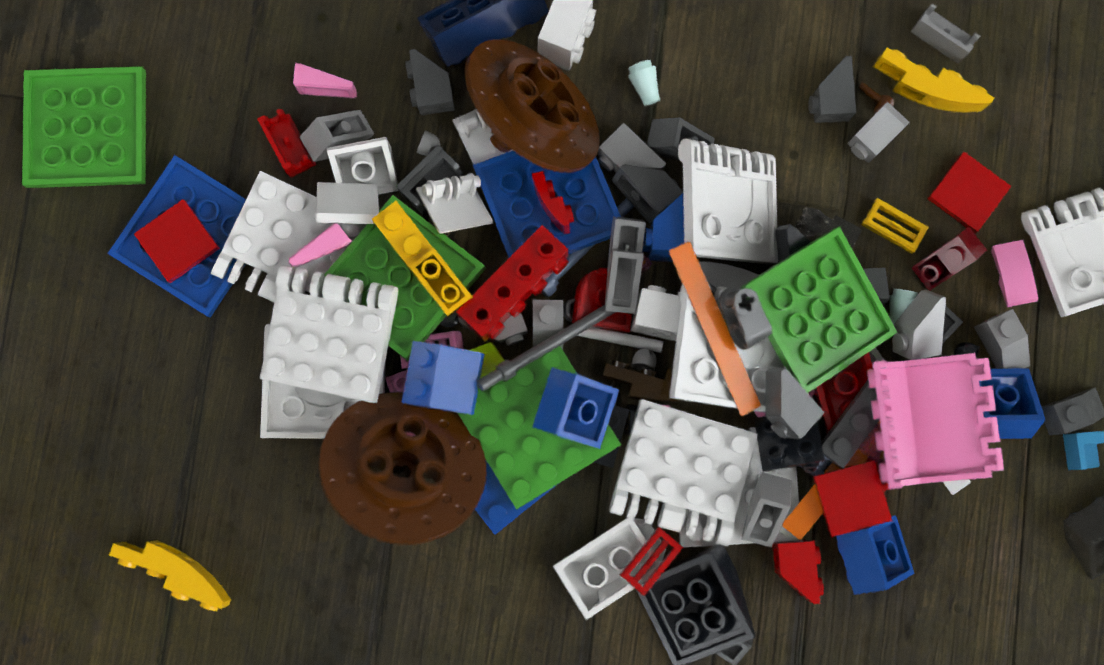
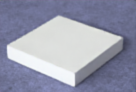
M317 182L318 223L374 224L372 218L379 214L377 184Z

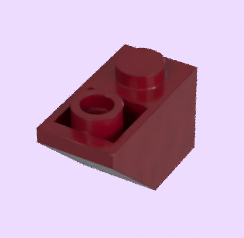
M967 227L914 265L912 270L925 287L931 291L975 262L987 249L971 228Z

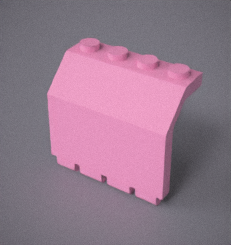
M975 353L909 361L873 362V369L867 370L869 388H876L877 400L871 401L873 420L880 419L881 432H875L877 451L884 450L885 463H879L881 482H888L889 489L922 483L991 478V471L1004 470L1001 448L988 449V443L1000 442L997 417L984 418L983 414L986 411L996 410L993 386L980 387L979 381L992 380L989 358L976 359Z

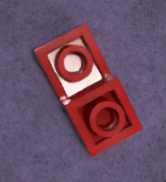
M544 171L532 173L533 185L545 213L563 234L570 233L569 223L574 222L571 205L564 204L563 196L553 198L555 197L553 183L551 179H545Z

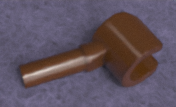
M864 82L858 87L877 103L874 108L875 113L887 102L892 106L894 105L893 98L888 95L881 96Z

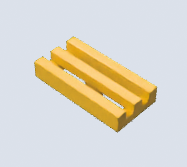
M879 198L874 200L866 218L861 223L862 226L911 254L916 251L929 228ZM880 209L881 211L887 213L895 219L917 230L918 234H914L913 232L902 227L900 224L891 221L890 219L877 213V210ZM872 219H874V220L880 222L881 224L887 226L888 228L894 230L895 232H897V233L903 235L904 237L910 239L911 241H913V243H911V242H909L908 240H906V239L900 237L899 235L893 233L892 231L886 229L885 227L879 225L878 223L872 221Z

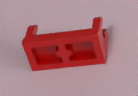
M277 109V116L269 119L263 115L257 120L283 169L292 178L317 164L313 162L300 139L301 134L290 114H286L283 109Z

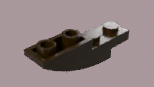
M613 360L612 365L606 363L604 366L602 378L630 385L627 395L629 398L660 403L686 402V400L669 398L673 369H666L663 379L658 378L659 373L655 371L641 369V373L629 370V364Z

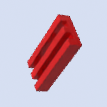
M658 527L619 575L644 596L683 547ZM659 537H662L664 540L632 578L629 574ZM670 544L673 547L646 582L643 585L639 584L640 579Z

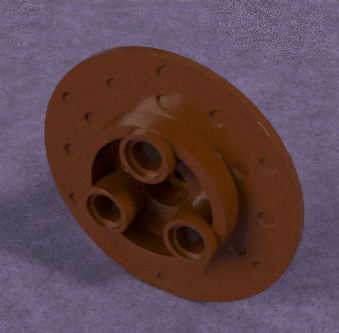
M488 40L479 44L472 51L465 66L467 88L476 109L491 128L493 135L490 141L495 148L502 152L514 150L528 161L557 172L570 173L582 170L595 159L600 144L596 119L580 90L562 70L533 49L508 40Z
M403 392L379 394L377 403L358 401L342 412L332 423L324 437L320 451L319 474L322 488L337 514L347 524L366 536L394 544H419L433 541L453 532L461 526L475 510L484 491L486 460L479 439L470 434L459 414L402 403ZM405 432L414 433L416 436H409ZM377 467L380 469V472H373L369 468ZM424 478H430L436 483H428Z

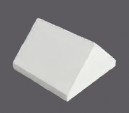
M387 137L327 148L336 183L377 184L378 195L398 191L392 149Z

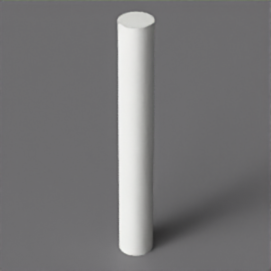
M590 327L577 335L640 349L647 348L660 353L663 346V341L596 327Z

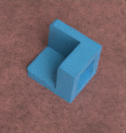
M1104 431L1063 434L1068 470H1085L1100 466L1097 444L1104 443Z

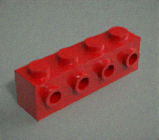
M541 225L472 295V298L456 311L458 317L484 342L489 337L492 340L495 339L504 330L505 326L503 323L510 316L517 317L526 307L524 302L532 294L537 296L547 286L548 283L545 280L553 272L557 275L566 267L569 262L567 260L569 249Z

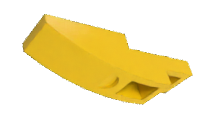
M888 47L873 66L898 81L892 91L909 100L932 108L954 112H981L994 100V97L989 95L983 87L972 85L965 81L958 72L943 68L935 76L926 66L916 65L906 59L902 52L891 50Z
M397 201L372 218V221L391 244L392 248L447 316L472 298L467 289Z
M155 540L147 542L145 549L127 542L114 543L109 555L118 558V564L129 568H136L137 565L147 569L146 573L156 578L164 579L166 575L167 578L163 588L172 591L171 596L184 601H189V598L201 601L200 606L211 611L227 607L231 602V598L222 585L210 572L190 556L168 544Z

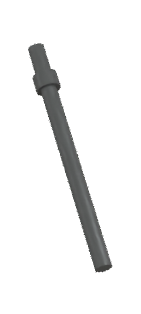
M605 305L513 360H505L496 365V370L477 380L478 387L481 391H485L502 380L504 382L516 376L518 370L615 312L605 311Z

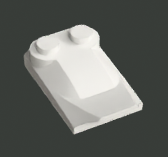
M624 519L553 565L557 575L586 620L634 589L619 574L655 531L651 524L644 522V519ZM660 538L629 574L632 578L662 542ZM666 548L640 579L639 584L645 582L663 561Z

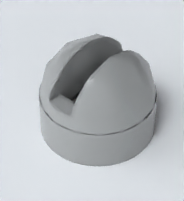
M425 131L417 153L427 156L437 145L440 146L438 137Z
M641 348L635 352L631 366L638 371H641V369L655 371L656 355L647 348Z

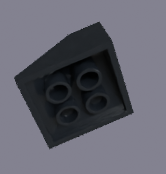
M713 545L667 567L644 596L638 592L673 665H686L756 637L736 568L723 545Z

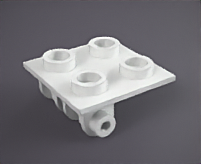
M477 109L453 120L473 165L507 153L498 150L491 143L490 138L493 135L491 128L486 124Z
M469 173L466 176H460V179L457 176H452L451 180L448 177L437 181L428 180L422 187L416 188L439 234L493 224L494 222L476 190L477 187L481 186V180L478 175Z

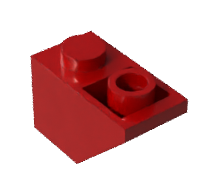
M806 539L802 541L774 542L772 545L774 572L808 602L821 604L820 596L824 594V585L822 578L818 577L817 565L821 563V554L819 547L815 546V541Z

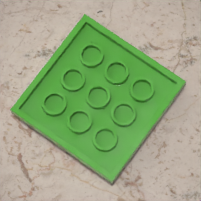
M143 67L24 70L23 186L26 188L146 184V70Z
M392 195L379 210V213L397 201L468 291L486 269L485 265L445 234H439L432 224ZM367 224L324 274L325 277L327 274L348 277L351 279V284L354 279L362 280L364 287L361 305L367 306V294L370 284L373 282L380 283L381 287L385 284L398 288V298L388 346L406 361L410 359L413 341L425 342L447 316L375 224Z
M840 227L833 228L740 287V289H752L758 295L765 316L772 327V334L768 339L783 366L807 393L898 333Z
M560 346L518 370L516 376L504 382L502 380L485 391H481L479 388L474 415L458 413L470 434L479 439L485 459L516 510L621 445L609 424L600 449L532 427L551 368L577 374Z

